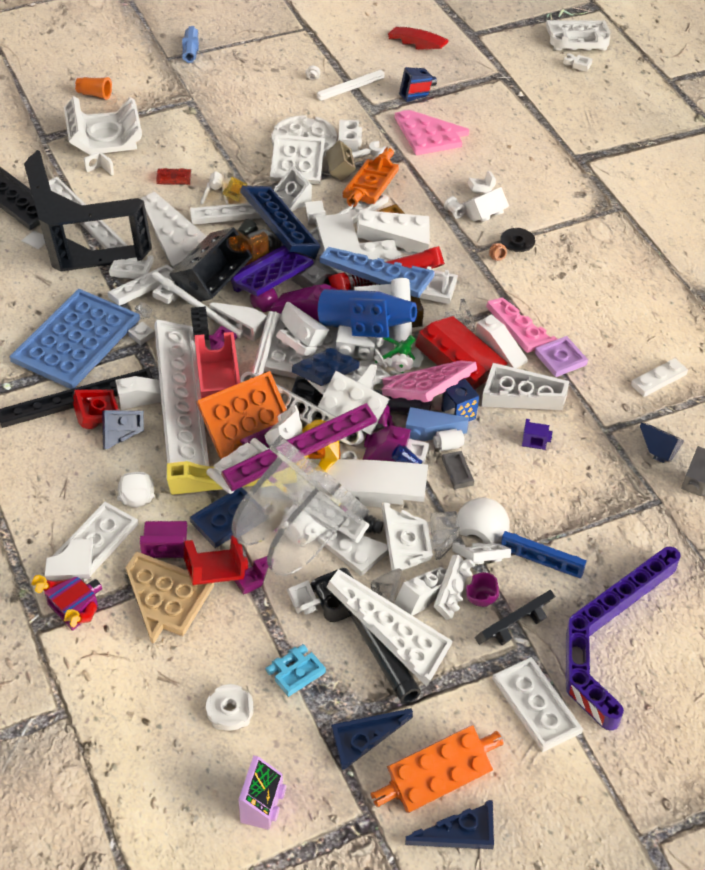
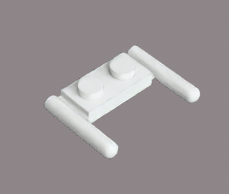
M253 438L250 444L247 442L228 456L222 458L214 465L215 468H209L206 474L227 493L232 494L234 491L230 490L222 477V471L269 448L256 438Z

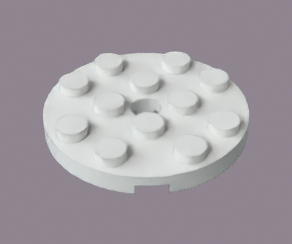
M307 115L293 116L280 121L274 127L271 135L273 147L275 135L325 138L324 156L336 144L337 139L336 130L329 122L318 117L315 119L307 118Z

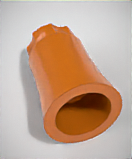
M83 77L76 79L75 89L77 93L100 97L106 100L111 96L112 82L109 77Z

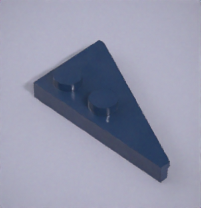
M412 708L332 724L331 730L341 769L349 767L413 718Z
M488 800L485 802V805L473 810L469 808L459 815H452L436 822L435 826L425 830L421 828L412 832L411 835L406 836L405 845L493 849V800Z

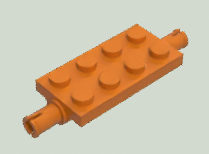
M388 147L385 148L383 153L379 154L374 160L367 159L344 189L343 198L347 199L349 206L353 205L355 207L359 201L367 204L376 203L399 170V164H393L390 161V158L394 155V151L391 148L389 150Z
M471 725L388 765L387 769L391 776L389 785L371 792V798L377 799L373 801L375 806L380 807L396 798L397 800L400 799L406 812L410 813L493 771L486 753L504 744L503 739H497L501 737L500 733L495 731L479 739L474 726Z

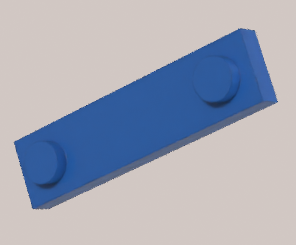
M504 532L501 545L510 548L512 554L577 578H582L587 560L526 539L515 533Z

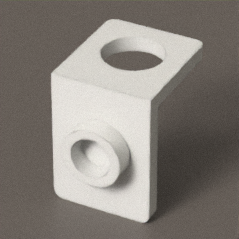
M101 151L84 158L85 170L87 172L103 167L111 176L114 175L111 159L106 157ZM95 158L96 163L93 166H89L90 160Z
M322 201L306 202L308 224L316 223V216L326 215Z

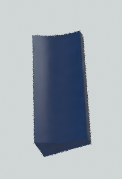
M271 186L241 187V194L289 252L302 253L314 260L316 259L321 245Z

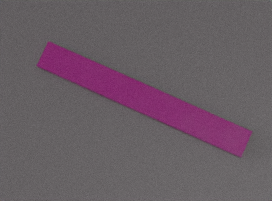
M365 403L225 469L221 475L230 490L234 491L376 423L377 418L368 404Z

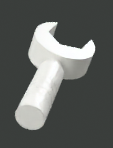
M373 141L370 143L369 149L366 148L352 152L353 159L368 155L369 153L373 156H378L383 153L386 146L377 148L379 147V141Z

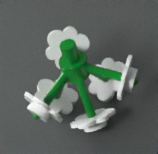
M409 335L405 341L401 340L400 342L389 337H376L378 341L377 347L382 346L385 340L397 345L393 350L389 347L381 349L380 353L375 349L376 356H374L375 363L379 366L383 365L385 369L387 365L396 368V370L390 371V373L396 375L408 373L405 370L421 366V361L424 359L419 349H415L413 352L410 351L412 349L411 345L416 340L412 335Z

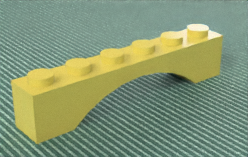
M189 461L167 463V482L171 495L220 490L223 488L206 474L209 468L215 467L198 465ZM294 462L243 487L295 481Z

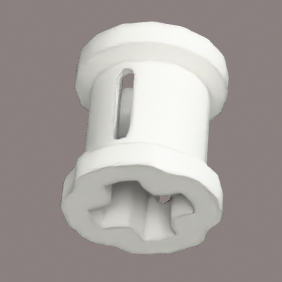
M454 196L448 198L444 203V208L447 211H451L455 218L462 217L466 212V206L460 204Z

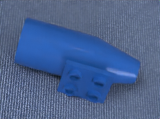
M325 289L322 291L318 301V318L320 323L325 327L339 328L340 325L351 327L352 336L388 338V327L414 322L417 316L416 303L380 291Z

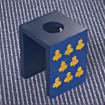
M466 379L460 380L458 384L445 389L446 391L442 395V412L455 408L454 415L469 417V421L476 419L479 395Z

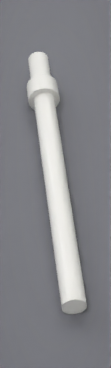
M157 271L152 274V277L160 282L162 287L168 291H173L192 306H205L178 287L175 281L169 277L166 278ZM206 306L209 318L236 333L239 339L243 336L244 332Z

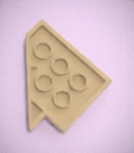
M137 551L126 566V573L151 643H155L163 629L184 636L213 589L214 583L192 585L187 570Z

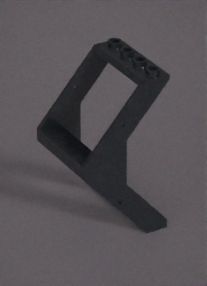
M36 150L29 156L28 160L24 163L53 268L59 271H69L112 265L114 260L137 258V261H140L150 252L152 244L143 200L134 198L80 205L51 191L39 150ZM128 216L134 245L92 251L66 238L63 225Z

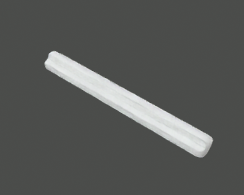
M378 70L317 92V98L322 101L384 79L385 73L382 70Z
M276 311L268 313L252 373L261 375L264 372L278 321V313Z

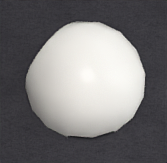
M478 497L466 502L456 517L455 524L458 533L466 537L468 535H476L482 539L483 544L501 543L504 532L509 531V518L504 507L493 499Z

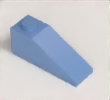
M410 407L406 429H411L410 439L420 441L433 440L436 432L450 429L462 430L463 434H467L469 417Z

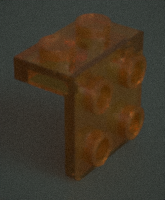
M236 230L239 235L229 238L230 247L233 250L243 251L248 249L253 257L244 267L269 254L268 234L265 232L248 239Z

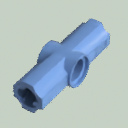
M189 26L182 38L183 60L187 63H192L196 60L197 51H199L198 29L194 26Z

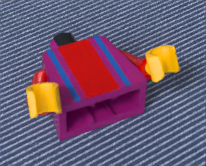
M35 575L31 582V585H36L35 591L37 593L45 591L48 606L72 631L80 624L92 621L98 607L95 594L102 590V586L97 579H93L88 584H85L79 577L51 581L46 580L44 576Z

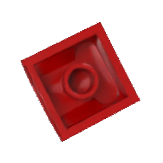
M114 390L74 391L73 399L76 417L79 425L85 429H94L98 423H102V411L119 410Z

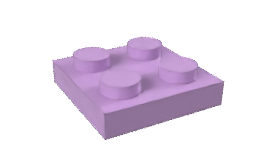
M568 336L535 348L537 357L555 377L586 366L588 363V359Z

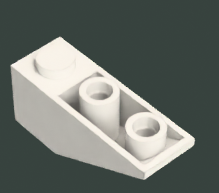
M439 567L404 582L394 604L412 616L423 611L436 600L447 569Z

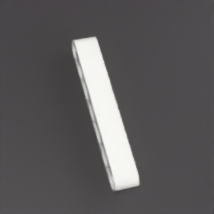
M245 372L240 377V383L249 380L252 376L253 378L259 376V374ZM276 384L281 398L285 394L288 396V402L284 404L286 409L294 405L298 409L302 403L305 405V411L302 414H298L301 420L310 423L315 420V416L319 412L322 414V420L325 421L336 417ZM362 430L357 431V438L353 442L349 439V436L340 441L348 445H359L364 439V433Z

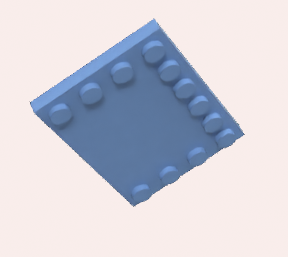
M78 289L9 356L10 361L67 388L73 389L128 333V330L140 320V315Z

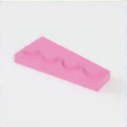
M504 298L487 302V309L505 325L511 336L526 353L535 351L536 347L557 340L555 336H548L546 334L547 330L543 327L538 328L532 324L533 320L531 318L520 315V310Z

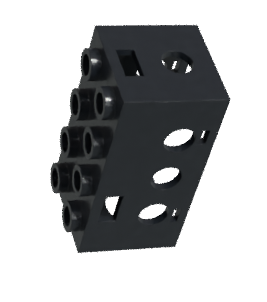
M231 227L210 233L169 273V276L178 287L200 302L213 299L253 256L248 249L235 251L229 246L228 238L239 235L236 229Z

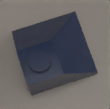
M641 422L640 424L649 453L654 455L653 459L665 463V461L671 462L684 440L648 423Z

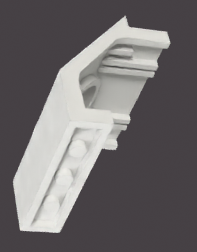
M74 96L65 105L64 112L69 143L82 151L92 155L99 151L109 153L137 149L136 142L140 140L142 131L136 103L133 98L129 97L118 111L109 113L85 114L80 110L79 99Z

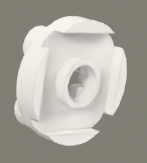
M222 685L215 689V693L211 697L209 695L206 701L207 717L212 726L217 730L229 731L246 727L253 715L252 696L249 692L247 694L238 685ZM231 703L233 707H236L232 711H227L224 709L227 707V704Z

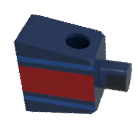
M405 67L399 95L406 102L426 97L429 94L430 86H436L437 79L424 68Z

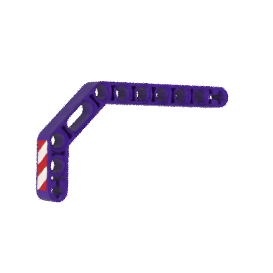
M665 547L574 613L569 619L566 631V692L605 730L612 731L619 727L624 709L590 675L589 636L675 573L681 554L674 547ZM572 647L582 649L583 664H576L572 660Z

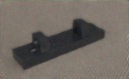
M550 589L481 631L474 638L479 645L494 636L501 645L506 644L512 639L508 631L511 625L526 616H530L535 624L540 623L547 618L542 607L556 596Z

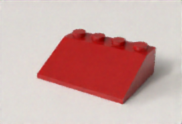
M454 316L430 323L419 331L415 347L437 366L460 360L476 362L477 370L470 373L469 377L463 378L468 381L474 390L487 381L493 363L504 366L508 364L507 361Z

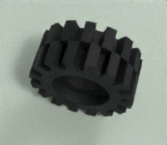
M206 306L191 307L193 336L204 335L205 340H209Z

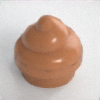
M501 243L493 244L489 250L490 257L495 261L503 260L507 255L506 247Z

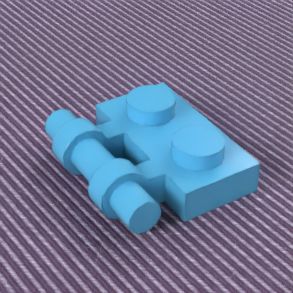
M304 644L298 648L293 647L288 651L287 655L274 659L272 664L265 668L270 676L275 672L279 673L275 675V682L288 697L326 673V668L312 652L305 657L303 656L308 652ZM293 661L296 662V663H294L293 665H291L290 667H287V666H286V665H288L289 663H291V662H293Z

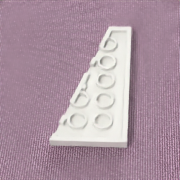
M338 569L329 581L327 588L427 687L453 641Z

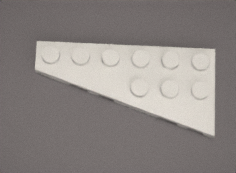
M154 191L140 199L145 203L146 215L149 217L150 224L155 230L156 237L166 254V258L170 262L171 267L175 269L207 236Z

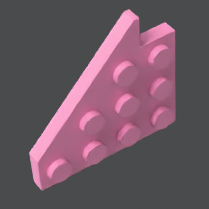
M412 110L395 112V120L415 155L462 147L460 137L469 135L468 128Z
M460 360L382 379L384 386L381 388L383 396H391L394 399L406 398V400L415 399L421 400V402H429L436 395L444 393L445 389L458 384V381L469 377L470 373L477 370L476 362Z

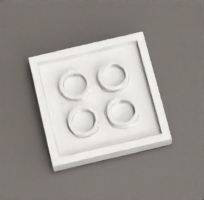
M275 135L270 181H280L293 165L310 184H320L325 138Z

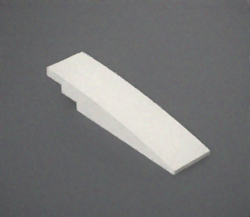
M308 459L304 468L295 467L294 465L295 481L260 485L258 491L260 495L292 498L300 484L303 483L334 503L351 504L352 497L359 498L360 506L382 508V503L384 502L403 505V500L424 502L428 465L393 461L338 459L326 473H322L316 470L321 459Z

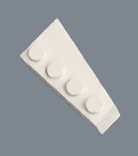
M359 210L357 237L372 242L394 240L395 245L404 248L406 252L412 253L414 251L420 253L427 250L430 244L429 216Z
M493 363L483 391L482 407L563 410L569 381Z

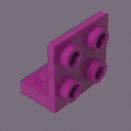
M146 521L144 535L140 536L141 553L153 558H183L184 541H187V521Z

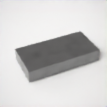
M462 451L442 454V461L453 488L459 489L474 486V479Z

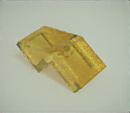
M231 177L227 188L223 191V195L239 202L243 196L240 192L241 187L248 186V184Z

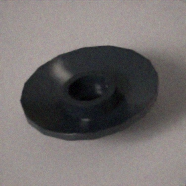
M522 228L507 229L500 237L501 243L508 250L514 252H525L535 245V236L530 231Z

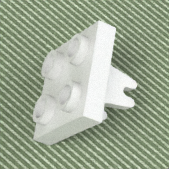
M445 270V272L435 271L434 278L419 298L450 304L458 275L450 274L449 270Z

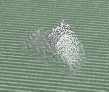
M397 568L372 580L371 590L394 604L401 583L402 569Z

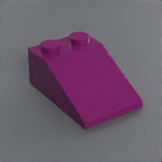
M322 284L282 293L271 307V311L281 314L286 302H290L320 322L318 318L319 297L323 290L336 288Z

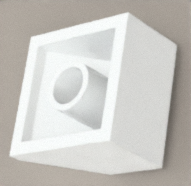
M501 187L462 203L466 206L465 215L473 222L489 220L490 215L494 214V216H497L504 212V208L509 207Z

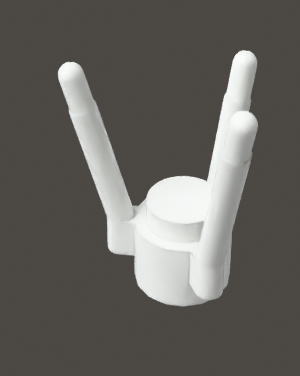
M215 171L210 175L200 202L201 204L204 203L210 188L214 190L222 188L225 203L230 205L225 188L226 183L223 182V176Z

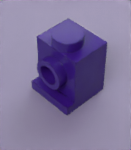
M526 419L522 447L546 450L547 442L551 443L553 431L549 430L550 425L532 423L530 419Z

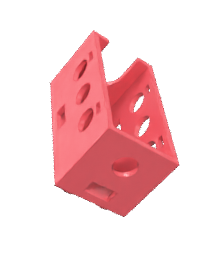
M224 333V346L218 350H210L205 346L204 335H194L201 399L239 384L240 376L234 333Z

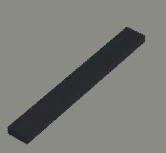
M149 368L1 408V427H8L74 408L73 395L75 390H114V396H118L115 380L133 376L153 379Z

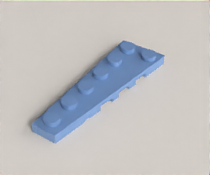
M328 247L320 256V263L380 285L391 284V280L397 278L409 279L410 295L416 298L420 297L434 278L435 273L433 270L412 266V268L404 267L402 263L398 262L394 264L386 263L381 258L368 259L367 255Z

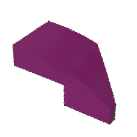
M221 326L213 335H209L211 350L222 348L224 346V333L232 331ZM234 333V340H236L237 335Z
M270 555L253 561V567L245 570L244 579L234 580L243 595L263 586L271 561Z

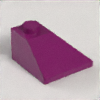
M391 425L371 434L362 460L404 462L411 429Z

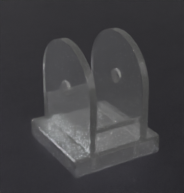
M280 435L269 448L278 457L241 501L233 518L232 533L241 544L254 545L264 541L279 529L269 547L267 564L275 574L286 576L306 566L322 550L348 517H351L360 524L369 513V510L338 481ZM293 504L297 506L295 511L281 526L282 517L286 513L284 509L286 507L290 508Z

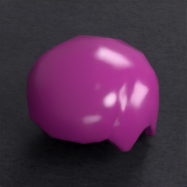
M274 288L259 296L253 294L249 296L252 306L254 308L259 307L262 312L271 311V307L278 300V295Z
M482 572L474 574L471 583L466 585L468 601L479 607H487L493 604L499 597L497 578L492 573Z

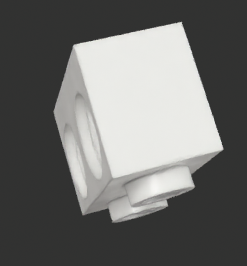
M340 120L338 141L340 140L350 147L352 152L358 151V147H361L362 127H359V120Z

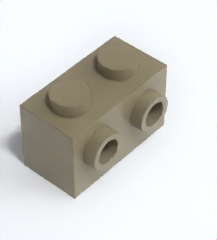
M339 140L326 152L329 173L333 178L343 181L356 169L351 148Z

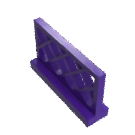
M283 245L243 267L231 279L233 290L237 293L244 290L259 296L311 267L314 261L300 254L289 252Z

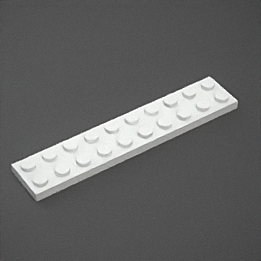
M156 319L154 328L167 463L189 461L198 465L209 466L204 420L196 404V401L201 399L193 327Z

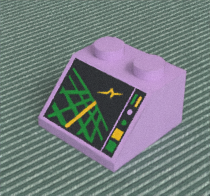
M254 755L239 797L240 822L269 830L272 821L276 822L279 813L278 800H283L286 785L283 784L282 773L260 757Z

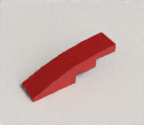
M395 27L388 33L389 39H401L402 44H415L416 50L442 49L449 42L448 39L435 33L410 27Z

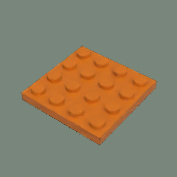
M270 371L196 401L220 460L242 446L241 439L275 425L279 422L277 416L287 410Z

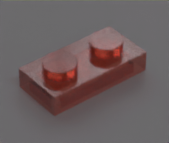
M184 168L158 169L156 182L157 184L190 185L192 172L191 169Z

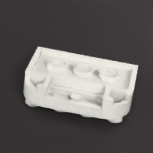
M547 20L546 22L550 35V44L554 46L553 49L562 50L563 48L569 50H607L611 32L605 20Z

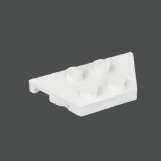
M384 502L382 514L392 573H398L431 560L433 553L427 521L414 517L404 510L401 513L389 508V503Z

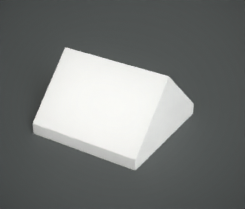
M292 165L274 188V191L288 208L294 211L305 207L306 202H312V185Z

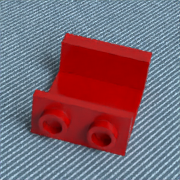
M235 535L231 536L229 550L197 553L193 540L184 541L183 559L192 585L244 579L245 570H248L247 557H243L242 544H238Z

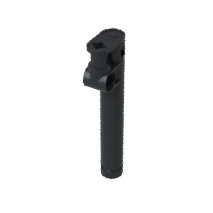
M297 376L291 392L318 406L323 395L305 378ZM374 390V391L380 393L381 395H383V394H382V391H380V390ZM385 396L389 398L387 405L390 407L391 413L408 416L410 407L431 410L432 400L421 402V400L394 399L391 396ZM302 403L299 405V408H305V405ZM319 412L316 414V417H322V414Z
M347 568L339 569L348 576L353 578V576ZM337 570L314 579L310 585L313 592L317 593L321 600L320 605L324 610V618L329 622H338L351 617L400 702L405 704L415 700L420 695L421 690L408 668L327 588L329 581Z

